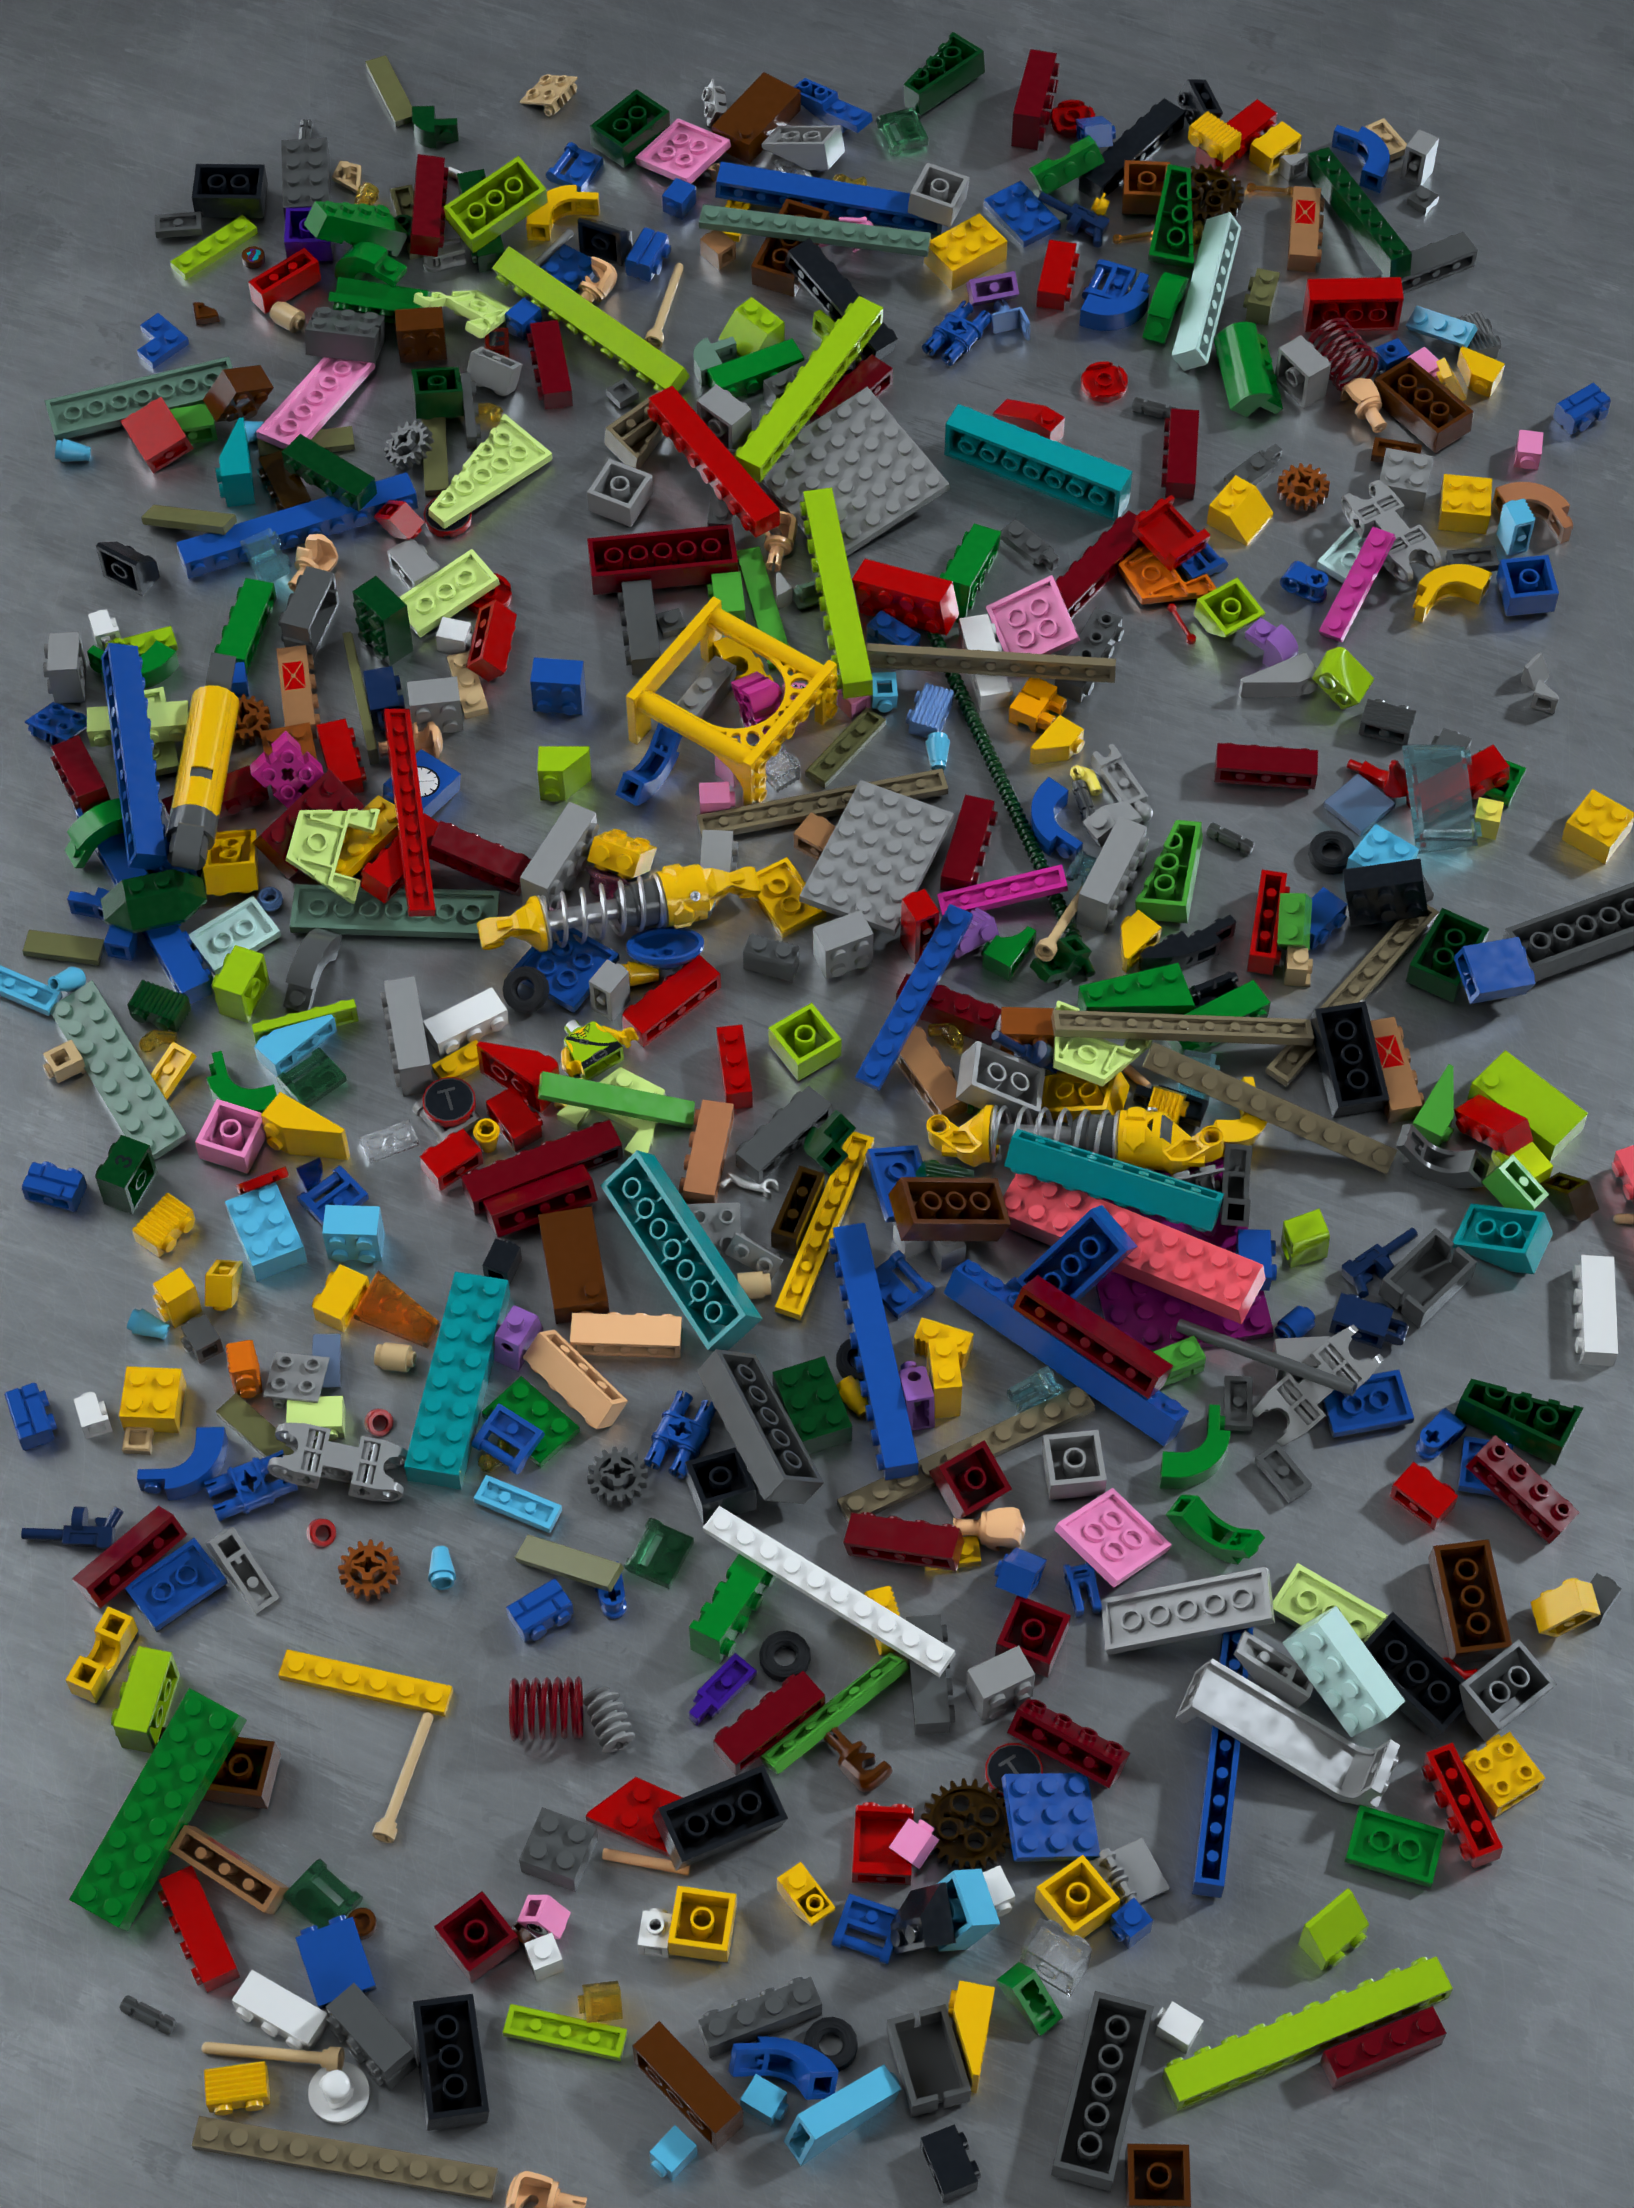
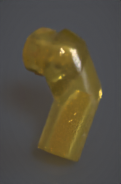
M498 1438L496 1446L509 1453L511 1445ZM488 1454L485 1456L481 1455L478 1459V1466L483 1472L491 1473L505 1465Z

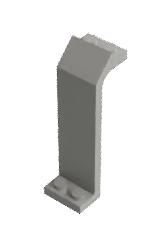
M1213 1658L1195 1671L1175 1719L1184 1724L1194 1717L1202 1718L1336 1800L1345 1803L1378 1808L1382 1796L1389 1786L1391 1773L1399 1760V1757L1396 1755L1400 1745L1393 1740H1388L1376 1749L1362 1748Z

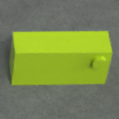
M517 156L445 205V218L469 249L475 253L548 203L547 191L524 161Z
M1506 1050L1471 1083L1467 1097L1470 1100L1479 1094L1527 1118L1534 1140L1532 1142L1550 1162L1583 1130L1588 1116L1585 1110Z

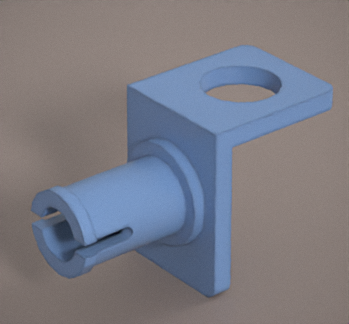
M1001 299L1003 306L997 300L993 305L996 312L992 314L993 333L996 334L1020 328L1026 341L1031 340L1030 321L1023 308L1010 309L1006 300Z

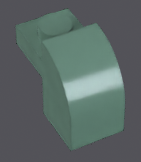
M733 336L712 344L708 338H704L695 346L693 352L694 374L701 387L707 385V369L737 358V344Z

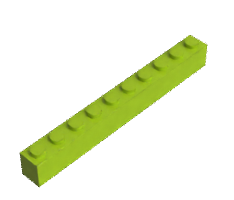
M508 246L492 267L497 274L496 279L506 287L510 284L514 287L513 291L521 298L526 296L530 298V302L541 308V310L543 308L549 312L548 316L553 320H558V323L560 320L566 324L565 327L574 335L580 333L584 336L582 339L592 347L595 345L600 347V352L607 358L612 359L614 357L619 360L618 364L628 372L630 369L637 373L635 376L645 384L649 381L654 385L653 389L656 392L672 385L679 392L690 378L689 373L683 366L510 246Z
M858 296L854 303H850L845 311V315L835 322L831 333L824 336L818 350H814L811 353L808 363L805 366H801L794 381L787 384L781 398H777L774 401L771 411L768 414H764L757 429L749 433L744 446H740L736 450L734 457L755 481L761 483L883 323V307Z
M832 487L803 491V501L799 502L801 516H806V520L803 521L804 533L810 536V539H807L808 552L814 555V558H811L812 571L818 574V577L815 578L816 591L822 594V597H819L820 610L826 613V616H823L824 630L830 633L827 636L828 649L833 650L834 655H831V661L837 664V690L841 689L843 699L873 695V679Z
M1437 1956L1431 1959L1421 1957L1410 1964L1411 1967L1402 1971L1400 1968L1392 1969L1385 1973L1384 1978L1375 1982L1373 1979L1365 1980L1357 1985V1989L1347 1993L1346 1990H1341L1330 1996L1329 2001L1321 2004L1319 2001L1312 2002L1303 2007V2011L1295 2015L1291 2012L1279 2016L1275 2020L1276 2022L1271 2025L1265 2026L1264 2023L1256 2025L1248 2031L1249 2034L1239 2038L1237 2035L1229 2036L1221 2041L1222 2045L1212 2049L1210 2046H1206L1195 2051L1194 2056L1186 2060L1179 2057L1168 2062L1166 2068H1164L1162 2079L1177 2111L1448 1999L1453 1988Z

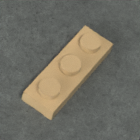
M470 651L447 656L451 676H457L460 704L465 719L489 714L479 676L466 667Z

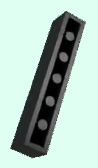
M1165 98L1158 104L1153 105L1144 117H1140L1134 126L1125 130L1122 136L1116 142H1113V146H1109L1102 153L1105 163L1078 177V190L1093 200L1096 197L1100 199L1103 193L1106 194L1104 197L1106 198L1123 183L1125 160L1147 161L1184 127L1185 110Z
M810 238L788 251L784 265L834 322L845 315L848 305L854 303L858 296L863 297L856 292L850 281L842 276L837 270L836 265L827 259L821 248L815 245ZM883 322L863 348L862 354L866 358L872 354L880 360L886 357L895 349L898 340L895 332Z

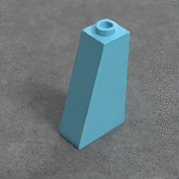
M884 2064L799 2113L784 2142L800 2166L893 2104L902 2090L898 2078Z

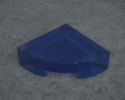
M320 1157L296 1168V1173L307 1192L322 1180L323 1166Z

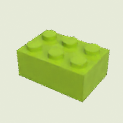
M138 1646L136 1655H132L129 1660L128 1672L130 1674L127 1682H123L119 1695L121 1702L119 1708H115L113 1711L111 1725L114 1727L115 1735L118 1737L122 1748L152 1754L158 1744L161 1729L164 1727L180 1674L172 1652Z

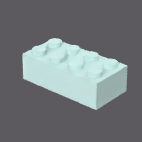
M1337 1606L1301 1625L1282 1642L1350 1737L1387 1719L1405 1702Z

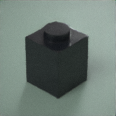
M495 1238L482 1265L484 1276L508 1280L510 1286L522 1261L521 1248L512 1241H502Z

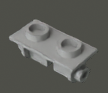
M711 79L708 87H705L702 93V100L705 103L704 116L707 118V126L709 128L712 122H716L727 111L725 106V90L721 86H715L714 79Z
M743 1232L741 1234L735 1233L725 1251V1254L755 1271H763V1274L770 1273V1280H772L783 1262V1259L779 1257V1253L776 1254L764 1246L760 1247L757 1245V1242L746 1237Z

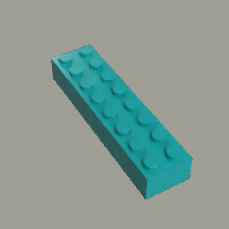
M960 404L956 406L945 424V456L1114 522L1118 517H1121L1129 504L1133 471L1125 467L1117 466L1102 458L1086 454L1081 450L1068 447L1058 441L1042 437L1037 433L1024 430L1014 424L1006 423L993 416H988Z
M637 1150L600 1185L707 1350L713 1352L716 1349L730 1350L763 1319L655 1155Z
M455 1271L404 1465L407 1481L462 1490L472 1450L471 1444L476 1434L494 1363L495 1335L505 1319L510 1299L508 1280Z

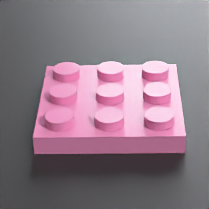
M677 118L635 157L636 164L672 180L678 178L691 184L731 147L730 139Z
M1052 575L985 606L991 622L995 624L996 634L1005 652L1050 655L1080 641Z
M1113 1488L1057 1523L1054 1529L1113 1588L1167 1553L1172 1545Z

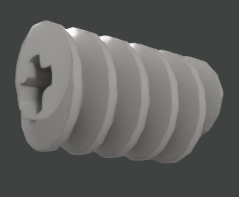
M608 1687L597 1688L586 1694L583 1698V1703L587 1706V1714L591 1717L590 1722L595 1727V1735L599 1737L598 1743L603 1747V1753L617 1751L635 1739V1733L627 1732L632 1726L631 1723L623 1722L628 1716L627 1713L618 1712L624 1707L623 1703L614 1702L620 1697V1694L618 1692H610Z

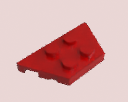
M634 1777L587 1812L586 1821L670 1858L652 1816L659 1807L683 1797L638 1777Z

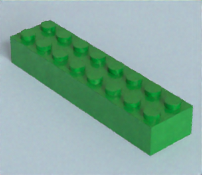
M191 1688L188 1689L70 1896V1901L114 1926L129 1931L172 1854L169 1849L184 1825H188L244 1727L247 1721L245 1718Z

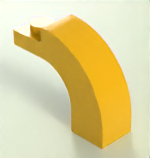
M565 185L547 191L548 203L527 216V240L550 241L553 225L564 216H599V193L577 192V185Z
M1466 564L1445 565L1432 570L1418 583L1413 609H1416L1414 620L1423 623L1433 605L1446 597H1460L1479 605L1489 589L1492 573Z
M1253 1077L1242 1078L1241 1081L1256 1087ZM1239 1110L1240 1119L1216 1120L1213 1125L1221 1128L1223 1131L1225 1149V1143L1253 1146L1267 1122Z

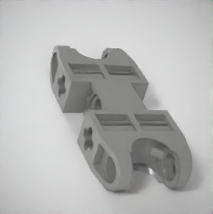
M1376 480L1369 484L1371 499H1361L1356 495L1353 496L1351 493L1342 496L1341 505L1348 522L1361 538L1368 536L1372 527L1395 534L1396 540L1383 565L1400 582L1406 583L1413 579V570L1410 564L1419 563L1432 570L1441 566V556L1433 539L1420 524L1411 529L1402 520L1405 505L1382 481Z
M1353 1324L1328 1339L1310 1357L1318 1365L1317 1369L1355 1382L1358 1389L1371 1377L1384 1358L1377 1354L1373 1359L1368 1358L1367 1360L1359 1361L1350 1355L1349 1344L1352 1340L1351 1336L1358 1331ZM1289 1373L1264 1395L1252 1413L1256 1418L1264 1411L1267 1413L1271 1410L1281 1411L1285 1415L1287 1426L1283 1431L1284 1435L1277 1440L1282 1447L1304 1435L1326 1416L1317 1404L1334 1390L1303 1379L1298 1384Z
M283 1423L277 1426L275 1437L279 1441L286 1443L285 1446L290 1447L294 1453L283 1455V1458L273 1457L269 1460L267 1469L273 1476L292 1484L318 1489L320 1477L350 1483L348 1496L371 1501L393 1502L403 1497L404 1487L394 1482L393 1478L387 1476L385 1470L404 1467L408 1453L405 1448L385 1440L362 1435L358 1447L328 1441L331 1429L306 1423ZM314 1442H316L315 1449L312 1448ZM311 1464L310 1471H307L308 1465Z

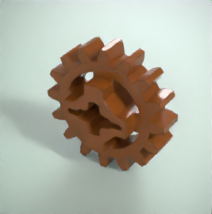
M1299 463L1298 468L1290 465L1289 471L1284 469L1282 476L1278 478L1277 493H1280V500H1287L1286 506L1294 504L1295 510H1298L1300 506L1305 511L1308 510V506L1317 509V504L1323 505L1325 498H1328L1330 481L1326 480L1327 474L1320 475L1321 469L1313 470L1312 464H1309L1307 468L1302 463Z
M243 694L239 700L240 705L233 744L241 740L242 745H245L246 740L255 743V737L261 738L260 731L269 730L268 724H271L269 708L264 706L263 700L256 702L255 696L246 699L245 694Z
M369 1539L367 1546H363V1543L358 1541V1548L356 1550L349 1546L347 1548L349 1556L342 1555L341 1562L344 1565L338 1566L339 1574H341L339 1576L340 1583L345 1585L347 1594L354 1590L355 1599L358 1600L361 1595H365L366 1601H370L371 1595H375L378 1600L381 1599L380 1592L382 1591L390 1594L391 1589L389 1585H397L398 1580L396 1576L401 1574L400 1567L397 1566L399 1559L398 1556H393V1548L389 1547L385 1550L384 1542L382 1541L377 1546H374L372 1539Z

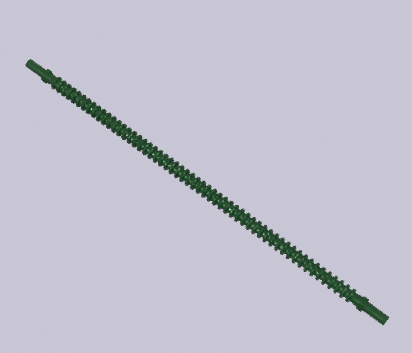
M924 630L928 634L927 639L932 647L948 648L941 634ZM943 672L945 673L944 676L947 679V683L950 684V689L954 691L955 700H957L960 711H962V715L965 717V722H967V726L973 734L972 737L975 739L978 749L981 750L980 754L983 756L985 765L991 773L990 776L996 784L1001 800L1004 801L1003 804L1006 806V811L1009 812V817L1012 818L1011 821L1014 823V828L1017 829L1016 832L1020 835L1019 839L1022 841V845L1025 846V851L1028 852L1027 856L1033 864L1032 867L1036 870L1050 867L1047 865V860L1044 859V854L1041 853L1042 849L1039 847L1036 837L1033 836L1034 832L1031 830V825L1028 824L1029 821L1026 819V814L1023 813V808L1020 807L1021 804L1018 802V797L1015 796L1016 793L1013 791V786L1010 785L1005 769L1002 768V763L999 762L1000 758L997 757V752L994 751L995 748L992 746V741L989 740L990 737L987 734V730L984 729V724H982V720L979 718V713L976 712L977 709L974 707V702L971 701L972 698L966 690L967 688L961 679V675L959 673ZM1057 893L1046 896L1049 898V903L1052 904L1051 908L1054 910V915L1057 916V921H1059L1068 907L1063 899V895ZM1072 918L1063 933H1065V937L1076 935L1082 941V936L1079 935L1080 931L1076 929L1077 924L1074 923V918ZM1088 958L1082 969L1086 977H1092L1096 972Z

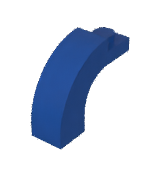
M1337 125L1333 133L1331 147L1360 158L1365 165L1361 171L1359 186L1381 193L1387 180L1390 154L1385 142L1376 133L1363 126L1357 132Z
M1140 272L1131 291L1120 298L1106 299L1088 294L1080 310L1079 326L1098 331H1114L1135 324L1148 310L1151 285H1148L1149 275Z
M658 722L645 756L634 769L623 772L615 795L635 806L648 801L658 791L672 771L680 754L677 752L682 735Z
M1048 777L1039 786L1032 800L1031 830L1034 832L1033 836L1036 837L1039 847L1045 854L1050 856L1056 850L1063 858L1076 863L1082 857L1083 842L1062 829L1055 821L1057 814L1067 805L1069 790Z
M98 887L95 895L87 892L70 891L67 901L71 914L105 921L100 900L109 890ZM109 925L104 940L107 956L133 961L138 944L137 933H131L114 925Z
M196 1427V1441L193 1453L179 1466L167 1469H138L137 1481L140 1490L150 1494L165 1491L168 1501L190 1497L205 1489L204 1481L217 1477L226 1459L228 1438L225 1428Z
M757 2036L756 2043L733 2044L728 2070L732 2077L755 2076L757 2074L759 2076H772L784 2079L795 2085L805 2100L825 2099L834 2094L839 2074L833 2062L818 2050L793 2040L768 2036Z

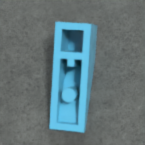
M329 1014L273 1030L270 1034L261 1037L254 1046L257 1060L277 1078L281 1077L337 1031L335 1018Z

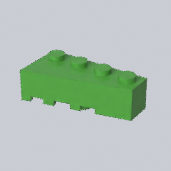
M1175 821L1163 845L1164 848L1154 863L1150 876L1144 882L1141 894H1138L1135 900L1136 911L1140 910L1150 919L1156 921L1188 923L1203 842L1202 822Z

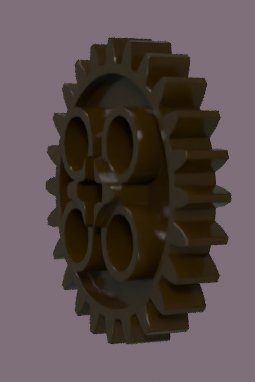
M1200 164L1199 169L1191 166L1193 224L1201 221L1202 226H1205L1206 219L1228 212L1233 216H1237L1238 210L1242 209L1244 201V187H1241V180L1236 181L1235 174L1229 176L1228 169L1222 172L1221 166H1218L1216 170L1213 169L1212 164H1209L1208 168H1204Z
M962 1778L961 1786L957 1787L952 1780L950 1781V1790L941 1785L939 1787L940 1796L932 1793L930 1800L933 1804L925 1803L924 1810L927 1813L921 1814V1819L935 1829L932 1834L939 1839L930 1855L938 1852L937 1863H941L945 1859L948 1860L947 1869L949 1870L954 1864H957L958 1870H964L965 1866H969V1869H975V1865H979L983 1871H986L987 1861L996 1866V1855L1005 1858L1006 1851L1004 1848L1012 1847L1011 1840L1009 1839L1010 1833L1006 1807H1004V1797L997 1798L999 1794L998 1788L989 1792L988 1782L980 1788L978 1787L977 1779H974L970 1786L967 1785L965 1778ZM957 1803H964L968 1809L957 1811L953 1806ZM991 1815L995 1820L992 1823H984L980 1817ZM968 1822L973 1824V1826L970 1825L968 1829L963 1827L966 1826ZM945 1828H951L956 1834L948 1837L943 1835L941 1831ZM972 1840H978L983 1846L975 1849L970 1847L968 1843Z

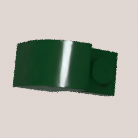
M412 106L414 137L419 144L428 148H436V142L459 141L457 118L436 119L435 106Z
M1076 935L1067 936L1057 941V953L1051 961L1046 962L1039 958H1034L1029 967L1045 983L1054 982L1057 986H1061L1081 970L1092 951Z
M835 1110L819 1129L814 1126L810 1129L805 1138L804 1150L823 1170L832 1175L849 1156L840 1146L854 1132L856 1127L842 1113Z

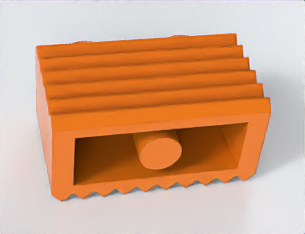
M253 1340L228 1343L225 1348L234 1392L242 1398H252L257 1394H261L263 1389L260 1368Z

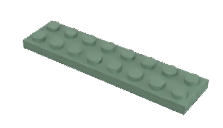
M230 357L44 400L55 440L73 438L122 426L121 421L127 418L128 415L135 413L159 397L163 398L169 409L205 404L203 398L222 370L233 368Z
M295 884L290 932L309 933L313 929L320 928L345 935L480 939L476 923L488 917H498L500 891L433 889L436 909L435 916L409 917L405 888H401L388 902L383 903L359 886L355 904H352L324 885Z
M92 980L53 1005L50 1013L67 1041L72 1040L84 1060L85 1071L125 1136L150 1145L154 1161L190 1138Z

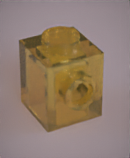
M618 1981L582 1985L583 1995H577L579 2014H585L587 2023L623 2019L621 1990Z

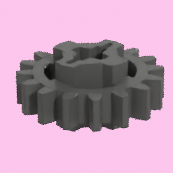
M414 420L410 424L407 421L403 428L398 426V431L390 433L392 439L386 440L388 447L384 448L385 458L394 468L397 469L399 467L401 470H404L406 466L412 469L414 463L420 465V460L427 458L425 453L432 451V447L429 444L434 442L431 437L433 435L432 432L422 422L418 423Z
M613 1447L610 1454L605 1449L602 1450L603 1457L594 1456V1465L588 1466L590 1475L587 1476V1481L591 1485V1494L597 1493V1500L599 1502L606 1498L608 1506H611L613 1501H617L619 1507H622L623 1500H627L632 1504L633 1496L641 1497V1488H647L646 1478H648V1470L644 1469V1459L638 1460L637 1452L628 1455V1448L626 1447L622 1452H618L617 1448Z

